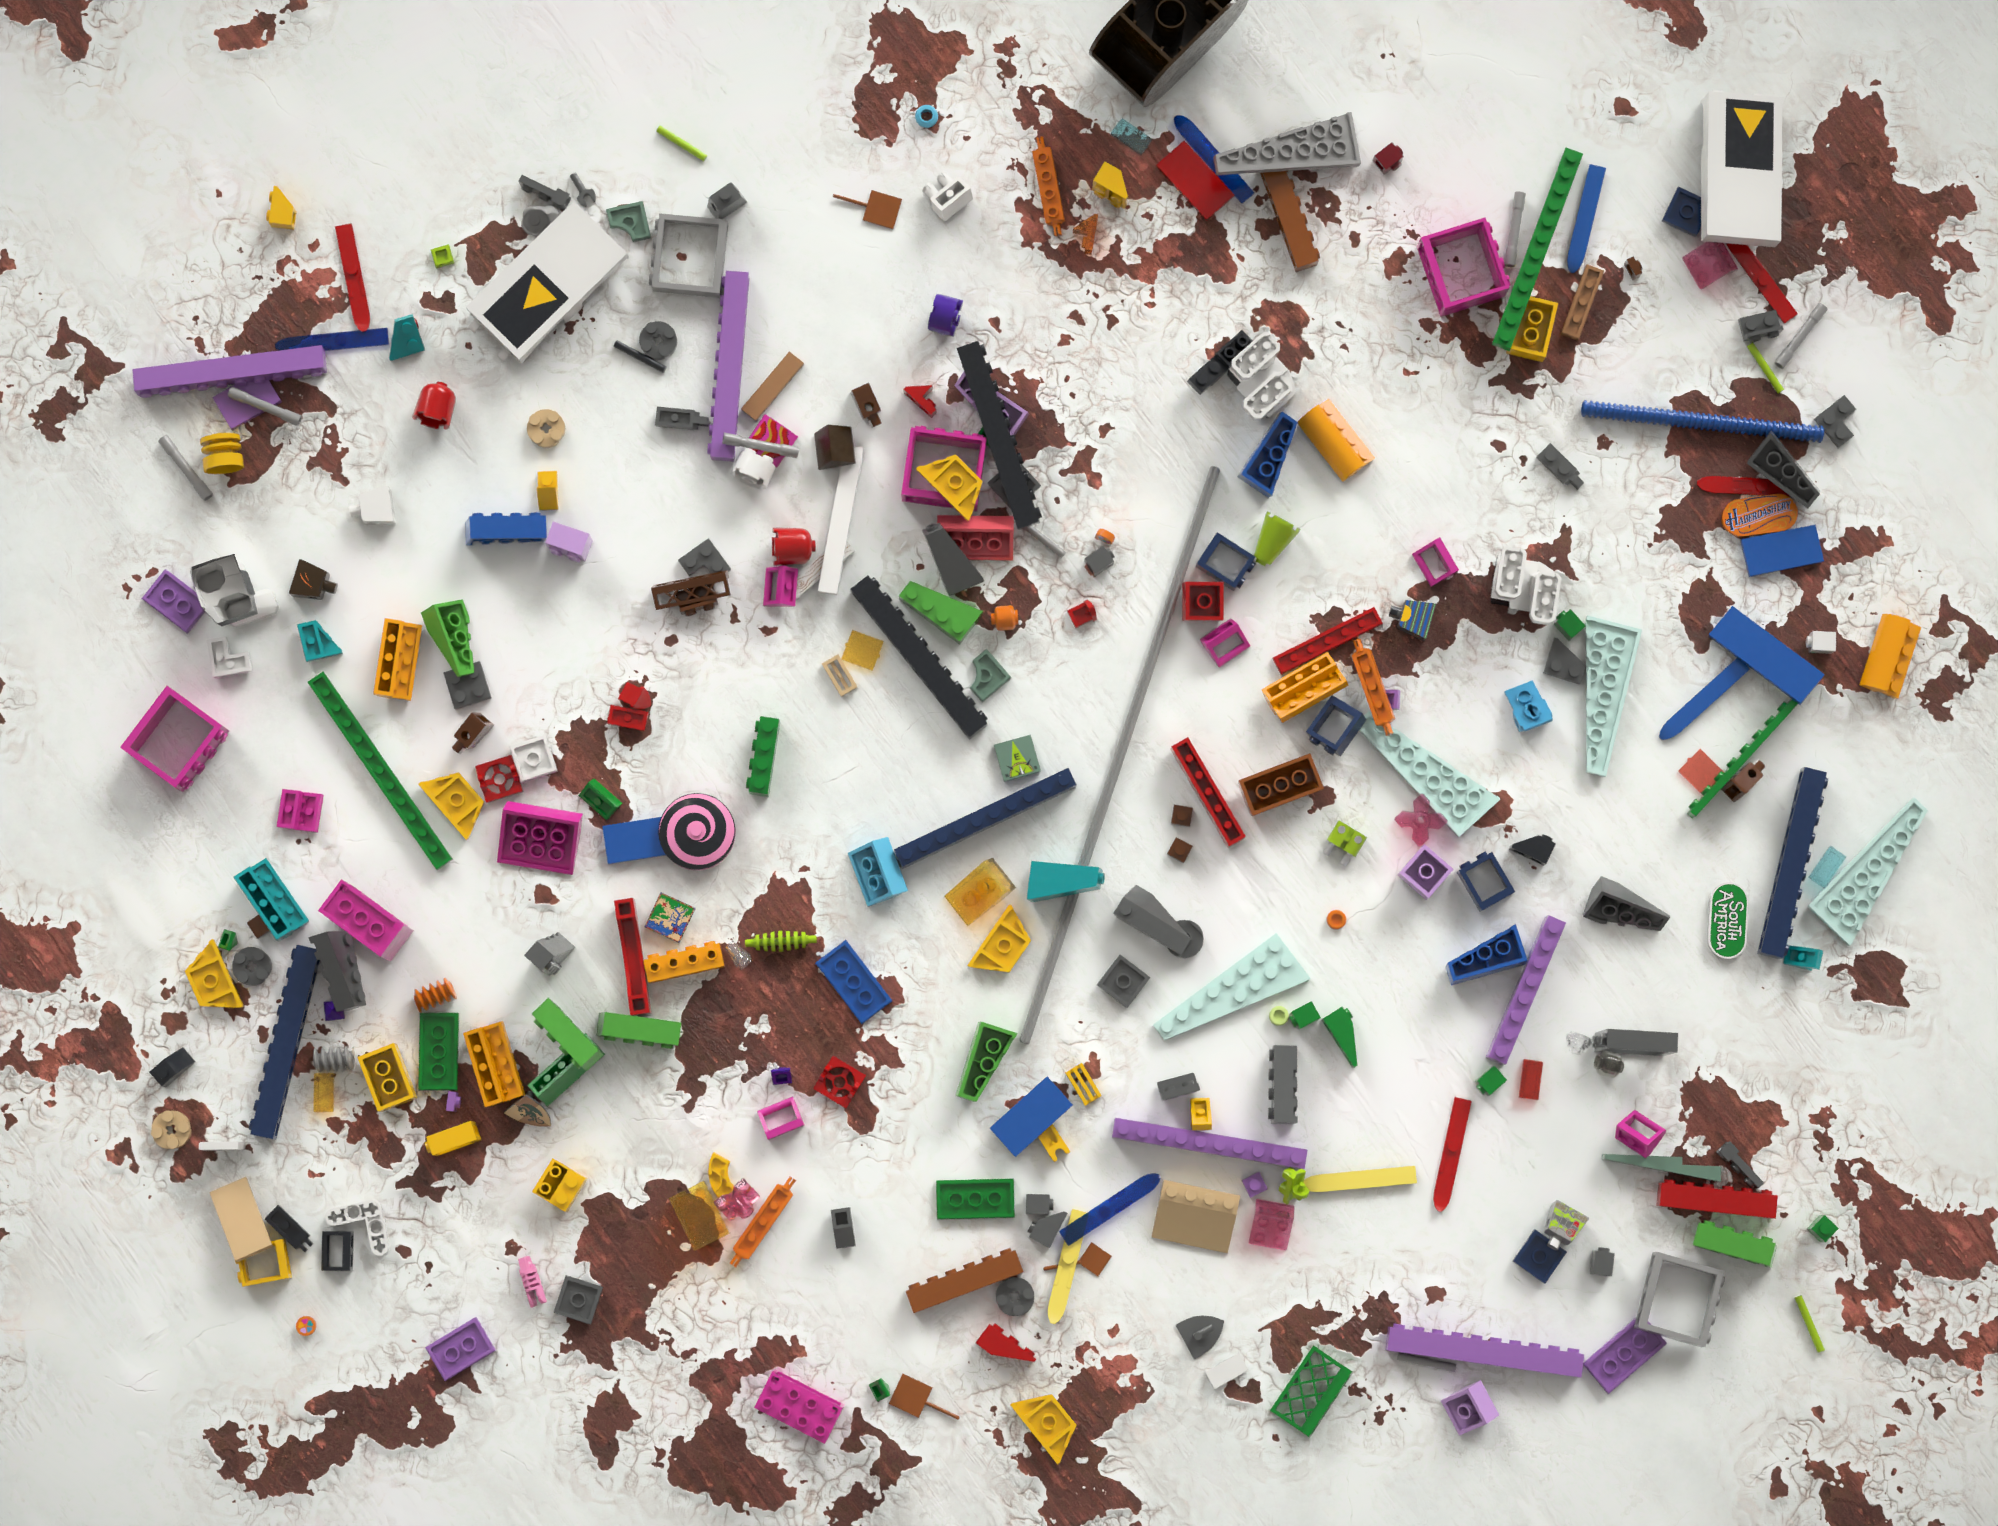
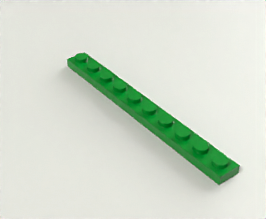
M1790 699L1787 703L1784 701L1777 708L1779 711L1775 717L1771 715L1764 722L1766 727L1762 731L1758 729L1752 736L1754 740L1750 744L1746 743L1739 750L1741 754L1737 759L1733 757L1726 764L1727 770L1724 773L1720 771L1714 777L1716 782L1712 786L1707 785L1701 792L1703 796L1699 800L1695 799L1688 806L1690 810L1687 814L1692 819L1700 813L1798 705L1797 702L1793 699Z

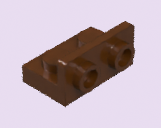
M697 586L693 593L701 597L705 596L708 590L703 586ZM684 590L677 591L676 597L680 600H686L689 595ZM715 598L680 605L679 608L681 615L692 616L701 609H704V611L714 609L715 605H718V601Z

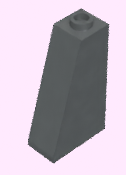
M940 523L929 524L926 526V529L922 530L949 596L984 582L980 572Z

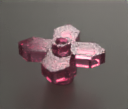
M1423 793L1413 801L1414 812L1403 810L1394 818L1400 827H1411L1413 829L1412 840L1419 847L1429 839L1428 828L1439 830L1448 822L1442 813H1429L1430 800ZM1421 817L1424 823L1419 822L1418 818Z
M742 1178L734 1185L732 1192L721 1195L714 1201V1204L729 1221H732L737 1216L745 1219L754 1212L752 1203L759 1199L760 1195Z

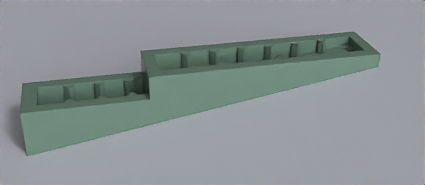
M1602 1154L1603 1160L1721 1182V1166L1682 1165L1683 1157L1648 1156L1644 1158L1641 1155Z

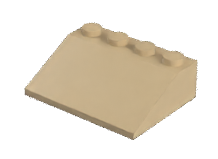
M1163 1180L1151 1237L1228 1253L1240 1195Z

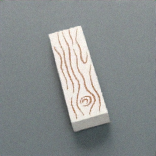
M848 541L844 560L855 552ZM825 551L798 572L796 599L820 581Z

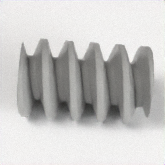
M345 1046L344 1052H341L340 1047H337L336 1052H333L332 1047H329L328 1053L322 1048L319 1054L317 1049L314 1048L313 1062L315 1069L318 1072H322L324 1068L326 1072H330L331 1067L334 1071H338L340 1066V1069L345 1071L348 1066L349 1070H353L355 1066L354 1047H352V1051H349L348 1047Z

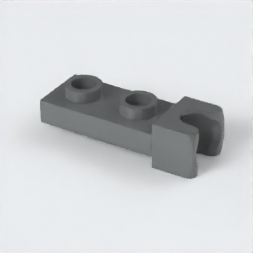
M521 175L518 180L523 191L529 194L534 192L543 201L548 202L550 200L553 206L563 211L570 203V194L559 188L555 191L524 175Z
M1730 1141L1725 1142L1716 1151L1725 1162L1730 1161V1167L1737 1174L1741 1173L1745 1177L1744 1182L1750 1188H1760L1764 1184L1757 1174L1737 1154L1739 1150Z

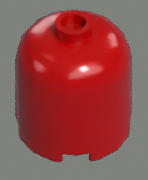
M443 382L427 384L420 392L412 415L413 420L418 418L421 420V425L433 429L444 426V429L447 430L450 426L456 403L454 392Z
M772 529V533H776V537H772V556L776 557V561H773L774 566L805 564L810 560L812 552L816 551V542L811 539V535L806 529Z

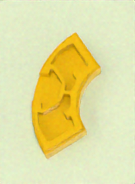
M713 1152L708 1167L709 1181L716 1196L728 1205L737 1190L728 1176L730 1161Z

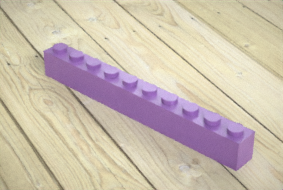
M726 271V275L722 276L721 287L724 288V295H720V306H723V311L719 313L718 317L721 332H717V343H720L719 350H716L715 354L718 369H714V380H717L716 387H713L712 399H715V406H711V417H714L713 425L710 424L709 436H712V443H708L707 450L711 460L734 462L736 446L722 444L724 432L737 435L750 279L749 272Z
M320 345L132 369L134 391L142 398H149L154 394L187 393L194 389L205 391L210 387L226 388L228 385L233 384L244 386L247 384L246 381H254V383L260 384L264 383L265 379L282 381L284 378L289 377L300 379L305 375L321 376L322 373H327L325 350Z
M1121 1118L1114 1119L1112 1138L1298 1169H1305L1308 1151L1307 1149Z
M1395 1323L1393 1327H1388L1385 1348L1387 1351L1582 1378L1584 1354L1579 1353V1349L1568 1348L1567 1351H1560L1559 1346L1548 1345V1349L1540 1348L1541 1344L1529 1342V1346L1521 1345V1341L1510 1340L1509 1343H1503L1502 1338L1490 1337V1341L1482 1340L1483 1336L1471 1334V1338L1463 1337V1333L1451 1332V1335H1445L1444 1330L1432 1329L1431 1333L1424 1332L1423 1327L1416 1326L1409 1330L1405 1329V1325Z

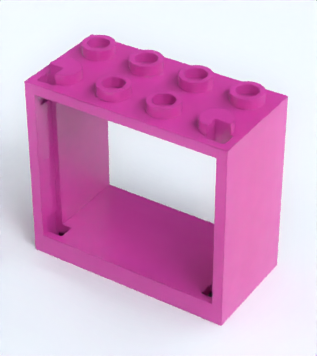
M1486 217L1423 236L1418 242L1417 250L1440 317L1503 298L1507 294L1509 286H1511L1510 278L1508 275H1505L1503 269L1505 268L1504 260L1502 257L1499 258L1497 252L1499 250L1496 239L1493 240L1491 235L1493 233L1492 226L1487 222ZM1477 234L1496 288L1451 302L1433 247Z
M925 426L911 427L901 492L902 502L955 509L939 492L910 488L916 441L979 450L976 475L982 480L987 438L978 433L964 435V432L957 430L950 433L945 432V429L942 428L928 430ZM979 495L973 510L975 512L978 509Z
M166 686L120 748L173 787L184 792V790H188L193 785L194 777L202 773L206 761L214 757L218 745L226 741L229 730L172 688ZM178 700L214 726V728L174 779L139 754L138 751Z
M342 879L318 910L378 956L390 962L414 931L360 890Z
M775 1369L772 1371L754 1408L825 1444L845 1404Z

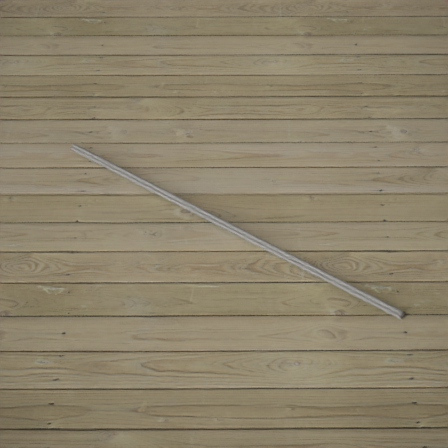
M1211 466L1078 865L1089 866L1220 472L1218 467ZM1079 894L1069 895L1066 898L1019 1039L1021 1043H1030Z

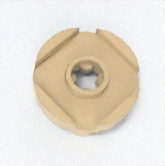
M542 409L529 417L527 433L529 438L542 448L554 447L565 435V423L556 411ZM544 424L551 426V429L548 430V433H545L544 430H541V427H544Z
M164 1111L153 1121L151 1136L162 1148H180L190 1139V1121L186 1115L179 1111ZM175 1125L174 1130L176 1133L168 1135L167 1127Z

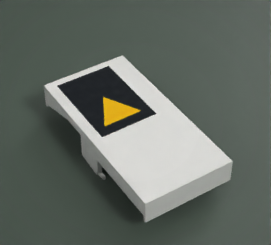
M573 201L466 306L468 312L475 319L469 325V329L475 334L476 330L482 326L504 347L498 354V357L503 362L512 354L522 364L562 319L567 323L587 303L585 299L626 259H629V256L623 248Z

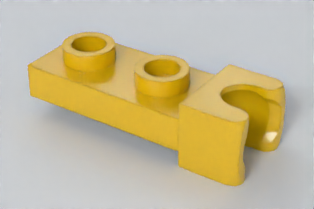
M1053 1124L1038 1136L1053 1162L1057 1161L1055 1154L1057 1149H1062L1066 1154L1070 1153L1069 1148Z

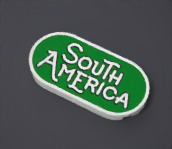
M1733 882L1718 885L1712 891L1709 898L1707 943L1710 950L1721 959H1732L1739 956L1747 944L1749 898L1744 888Z

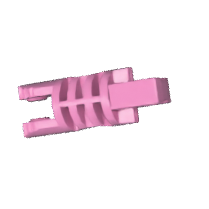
M530 1256L518 1259L520 1265L519 1272L522 1277L523 1286L526 1289L525 1292L530 1307L537 1306L534 1291L541 1304L546 1303L547 1299L537 1273V1268L532 1263Z

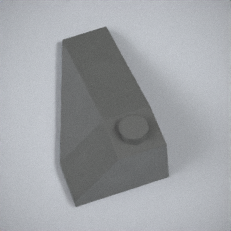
M1603 876L1598 879L1591 889L1583 913V917L1600 924L1613 922L1618 923V926L1629 924L1636 925L1637 928L1658 931H1661L1670 919V915L1620 883Z
M1135 885L1122 898L1113 913L1119 920L1181 956L1192 940L1155 896L1138 885Z

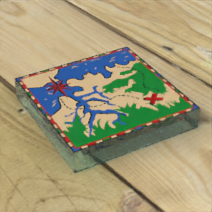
M660 892L644 927L680 943L696 908Z

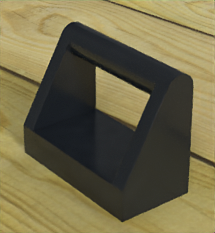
M322 1231L321 1271H353L354 1231ZM330 1235H343L342 1267H329Z

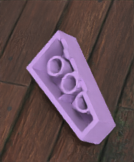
M963 372L955 387L978 412L965 372ZM996 392L998 399L1002 398L1006 408L1002 410L1004 417H1009L1012 426L1008 428L1010 435H1015L1029 413L1001 393Z

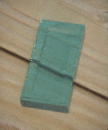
M1121 118L1111 132L1112 136L1141 156L1152 142V138L1123 118Z
M1829 846L1808 878L1825 888L1847 856L1834 847Z

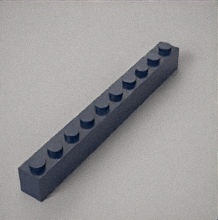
M1808 767L1800 769L1757 954L1782 959L1788 953L1789 945L1787 940L1793 933L1791 923L1792 919L1796 918L1798 908L1795 906L1797 900H1800L1802 895L1800 885L1801 881L1804 882L1807 871L1804 868L1811 857L1809 847L1815 840L1813 830L1814 826L1818 825L1820 815L1817 813L1824 801L1822 792L1828 784L1827 772Z
M1066 768L894 849V852L902 869L1070 791L1076 788V783L1069 768Z
M296 945V948L292 950L291 959L293 962L292 966L287 969L286 978H288L287 986H284L282 989L281 997L284 998L282 1005H279L277 1010L279 1019L278 1023L273 1026L272 1035H274L273 1043L270 1042L267 1054L270 1055L268 1062H265L263 1067L265 1076L264 1080H261L259 1083L258 1092H260L259 1100L256 1099L253 1111H256L254 1119H251L249 1123L251 1135L277 1139L320 959L317 960L314 954L317 952L315 948Z

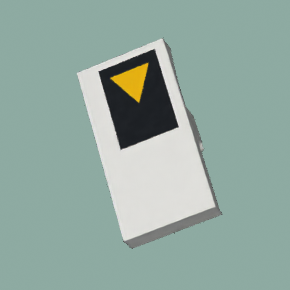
M1718 90L1708 91L1700 104H1703L1701 241L1776 247L1781 242L1782 97L1727 93Z

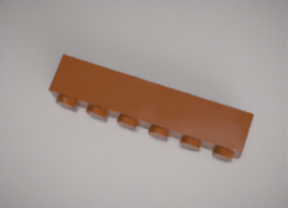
M1289 171L1260 172L1295 272L1317 266L1320 254L1318 249L1314 248L1312 244L1314 241L1311 230H1307V218L1305 213H1301V201L1299 196L1294 194L1293 189H1295L1293 179L1288 177L1287 172Z
M1011 1248L1000 1251V1256L995 1258L992 1255L981 1258L982 1262L975 1265L974 1261L963 1265V1270L956 1271V1268L946 1271V1276L938 1278L936 1275L926 1279L928 1283L920 1285L917 1282L909 1285V1290H906V1294L913 1313L1023 1273L1016 1250L1011 1251Z

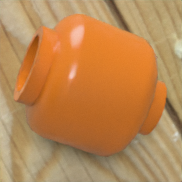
M1011 605L997 606L994 613H991V624L995 625L998 631L1013 630L1018 625V611L1014 610V607Z

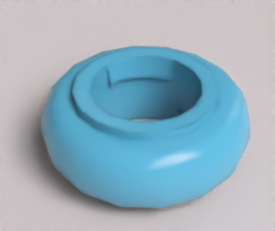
M931 105L920 106L915 113L916 122L924 128L934 126L938 120L937 110ZM924 112H930L932 119L925 121L921 118V115Z

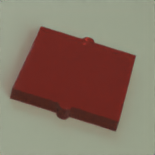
M1701 749L1691 758H1687V762L1678 770L1700 793L1707 785L1711 786L1715 783L1714 777L1720 771L1724 773Z

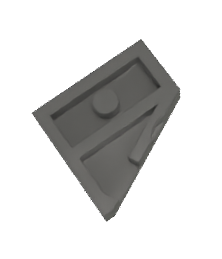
M1554 638L1543 673L1580 685L1586 665L1558 638Z

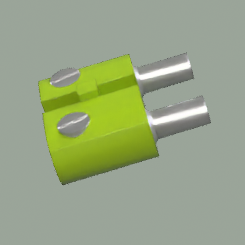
M1338 820L1327 838L1329 844L1323 854L1329 857L1335 846L1340 847L1346 851L1340 864L1346 866L1351 856L1356 857L1367 837Z

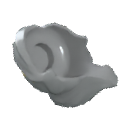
M551 205L528 207L523 211L521 226L527 234L539 236L559 216V211Z

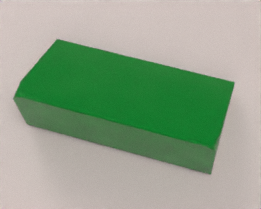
M596 779L589 781L578 795L605 820H608L622 805V802Z

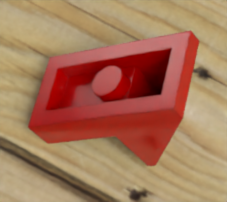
M932 385L906 386L903 389L904 394L930 418L937 413L936 404L929 398L925 399L933 390Z

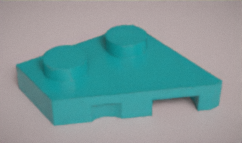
M413 314L394 319L389 353L390 361L425 351Z
M316 620L297 624L306 662L343 654L342 649L336 645Z

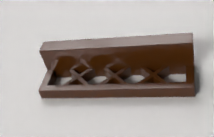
M728 570L653 585L651 591L656 610L730 596ZM723 581L725 592L718 593L712 589L715 583ZM697 586H703L708 590L705 596L699 597L693 593ZM683 589L689 593L686 600H680L675 597L678 590ZM665 593L671 597L668 603L659 605L657 594Z

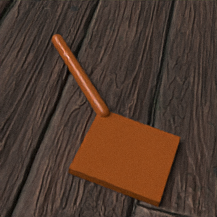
M1091 1242L1076 1265L1080 1264L1096 1276H1099L1112 1256ZM1058 1264L1044 1267L1043 1270L1057 1269Z

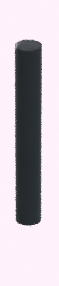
M618 340L614 343L613 347L662 373L665 372L667 366Z

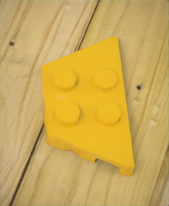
M956 454L943 460L918 466L916 471L969 521L983 481Z
M459 772L430 781L420 782L418 785L460 834L468 840L483 807L484 801Z
M1008 905L967 966L1007 973L1012 970L1031 942L1012 905Z
M211 939L204 950L197 955L195 961L185 970L196 999L201 1007L242 1008L244 1007L215 939Z
M1052 1394L1011 1403L1010 1406L1054 1461L1059 1464L1076 1428L1075 1422Z

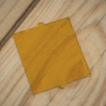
M852 630L848 643H845L846 648L841 660L873 671L877 658H880L879 653L884 641Z

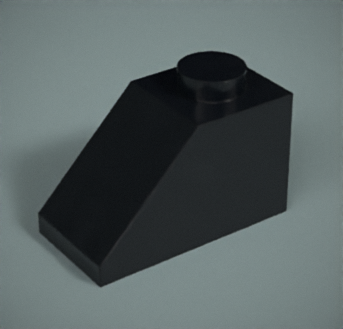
M1542 834V836L1537 835L1514 843L1510 846L1509 850L1544 866L1547 864L1556 843L1552 842L1553 839Z
M182 1047L163 1059L149 1073L161 1087H167L196 1061Z

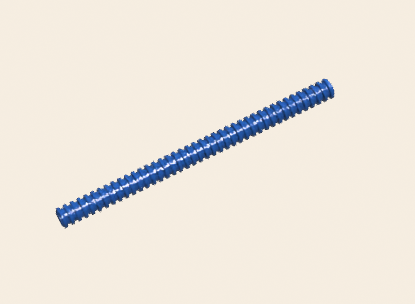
M1587 400L1582 402L1581 407L1582 417L1587 415L1588 418L1594 416V418L1600 417V419H1603L1605 417L1606 420L1609 418L1611 420L1617 419L1618 421L1623 419L1624 422L1627 420L1629 422L1635 421V423L1641 421L1643 424L1644 422H1647V424L1651 422L1653 425L1658 423V425L1664 424L1668 426L1669 424L1671 427L1676 425V427L1682 426V428H1685L1687 426L1689 429L1694 427V429L1700 428V430H1703L1705 428L1706 431L1711 429L1712 431L1717 430L1721 432L1723 430L1725 433L1727 431L1729 433L1735 432L1736 434L1741 432L1743 435L1747 433V435L1753 434V436H1756L1758 434L1765 437L1772 431L1777 438L1782 437L1786 439L1788 437L1789 440L1794 438V440L1800 439V441L1806 439L1807 442L1811 440L1821 443L1824 437L1823 426L1817 427V425L1812 427L1811 425L1806 426L1799 423L1794 425V423L1788 424L1784 422L1782 424L1781 421L1778 423L1776 421L1770 422V420L1764 422L1763 419L1758 421V419L1752 420V418H1749L1747 420L1745 417L1743 419L1740 417L1735 418L1734 416L1729 418L1727 415L1725 417L1723 415L1717 416L1716 414L1711 416L1709 413L1707 415L1705 413L1700 415L1699 412L1693 414V412L1688 413L1684 411L1682 413L1681 410L1678 412L1676 410L1670 411L1669 409L1664 411L1663 408L1660 410L1658 408L1652 409V407L1646 409L1645 406L1643 408H1640V406L1634 407V405L1629 407L1627 404L1625 406L1619 404L1618 406L1616 403L1611 405V403L1605 404V402H1602L1600 404L1598 401L1593 403V401L1587 402Z

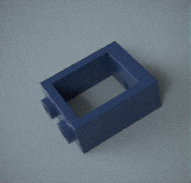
M1217 532L1195 567L1218 582H1224L1226 587L1234 591L1236 587L1241 588L1246 580L1243 578L1245 573H1250L1256 563L1253 562L1255 559L1254 555ZM1220 542L1247 559L1246 564L1234 582L1207 565Z
M1331 695L1306 733L1310 737L1309 741L1316 746L1320 744L1325 747L1324 750L1331 755L1337 754L1341 757L1367 719L1363 713ZM1334 709L1352 719L1336 744L1317 734Z
M1486 851L1476 856L1477 861L1473 863L1467 861L1460 865L1461 870L1457 871L1479 912L1515 892L1493 852L1487 854ZM1489 860L1506 889L1482 902L1466 872Z

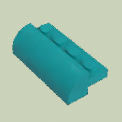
M267 858L233 876L276 941L289 937L294 931L309 923L308 918Z

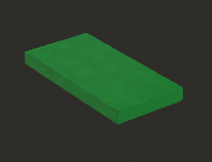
M420 1013L418 1090L458 1091L459 1013Z
M1014 1178L936 1180L937 1220L1015 1218Z

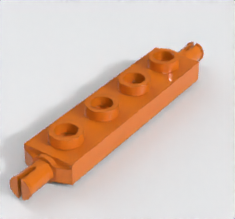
M1041 136L1036 138L1038 149L1032 151L1044 217L1046 224L1053 226L1054 236H1061L1060 224L1065 222L1053 153L1051 147H1045L1044 137Z
M1356 639L1353 641L1356 652L1352 655L1373 719L1376 726H1383L1386 736H1390V734H1393L1390 723L1395 720V716L1371 649L1363 648L1361 639Z
M789 1176L784 1185L777 1184L734 1245L733 1250L736 1254L730 1262L731 1265L737 1267L742 1258L750 1259L792 1198L793 1194L790 1189L797 1180L794 1178L792 1180V1177Z

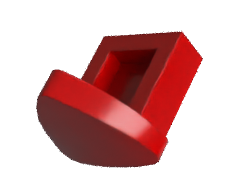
M1085 600L1083 603L1067 610L1075 629L1092 620L1093 622L1097 620L1095 608L1089 600Z
M628 682L618 697L619 700L629 704L634 709H645L651 706L648 691L642 686L637 687Z

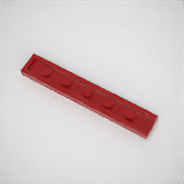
M1375 607L1272 659L1280 675H1283L1382 625L1383 622Z

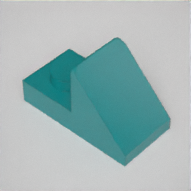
M1789 945V950L1784 957L1783 964L1806 970H1820L1823 951Z

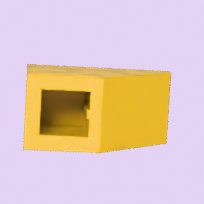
M274 186L273 191H270L269 194L271 207L270 210H267L266 220L271 227L294 230L297 211L278 186Z

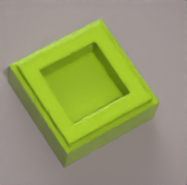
M449 244L430 249L436 269L454 264Z

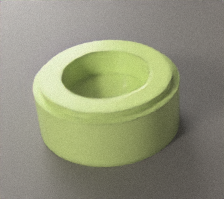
M1282 1006L1274 1007L1269 1013L1271 1023L1276 1026H1281L1288 1021L1289 1013Z

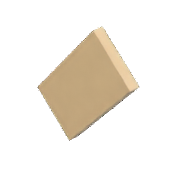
M246 1177L209 1192L236 1262L273 1247Z

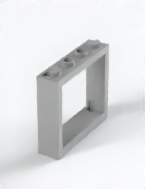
M659 213V219L655 220V230H658L657 237L653 238L655 256L651 257V267L654 268L653 274L649 275V285H652L653 292L720 298L728 221L726 219ZM665 222L719 227L713 287L659 282Z
M1653 1252L1634 1328L1697 1347H1706V1344H1709L1711 1340L1710 1327L1714 1325L1716 1314H1714L1715 1307L1719 1305L1721 1298L1718 1295L1719 1290L1725 1282L1724 1271L1664 1253ZM1663 1261L1714 1275L1699 1339L1647 1324Z

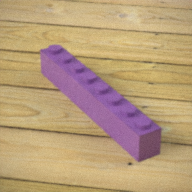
M1550 915L1544 918L1485 1058L1501 1065L1507 1064L1566 922Z

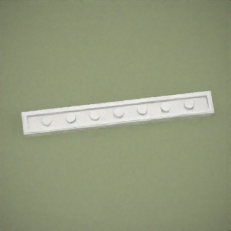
M854 447L856 464L845 465L840 468L819 581V593L837 595L864 452V448Z

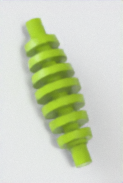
M774 931L770 934L771 938H767V933H763L762 939H760L759 934L755 935L754 939H745V947H754L760 951V946H763L764 951H768V946H771L773 952H776V945H779V952H783V945H787V951H790L791 944H794L795 949H799V944H802V948H806L808 943H817L816 935L808 936L806 932H801L802 936H798V931H794V937H791L790 931H786V937H783L782 931H778V938H775Z

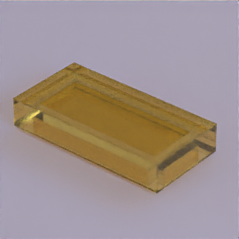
M314 1073L313 1112H334V1073Z

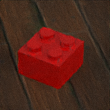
M1224 582L1182 583V621L1224 620Z

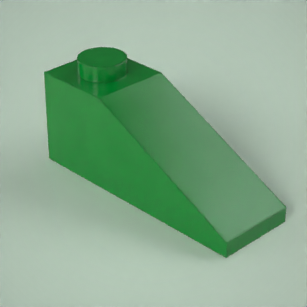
M1342 1006L1321 1020L1353 1069L1358 1066L1354 1028L1351 1020L1353 1016L1348 1008L1344 1009Z

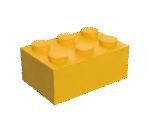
M1530 296L1510 351L1506 350V354L1543 362L1546 358L1558 303Z
M396 1043L357 1057L378 1112H384L417 1099Z

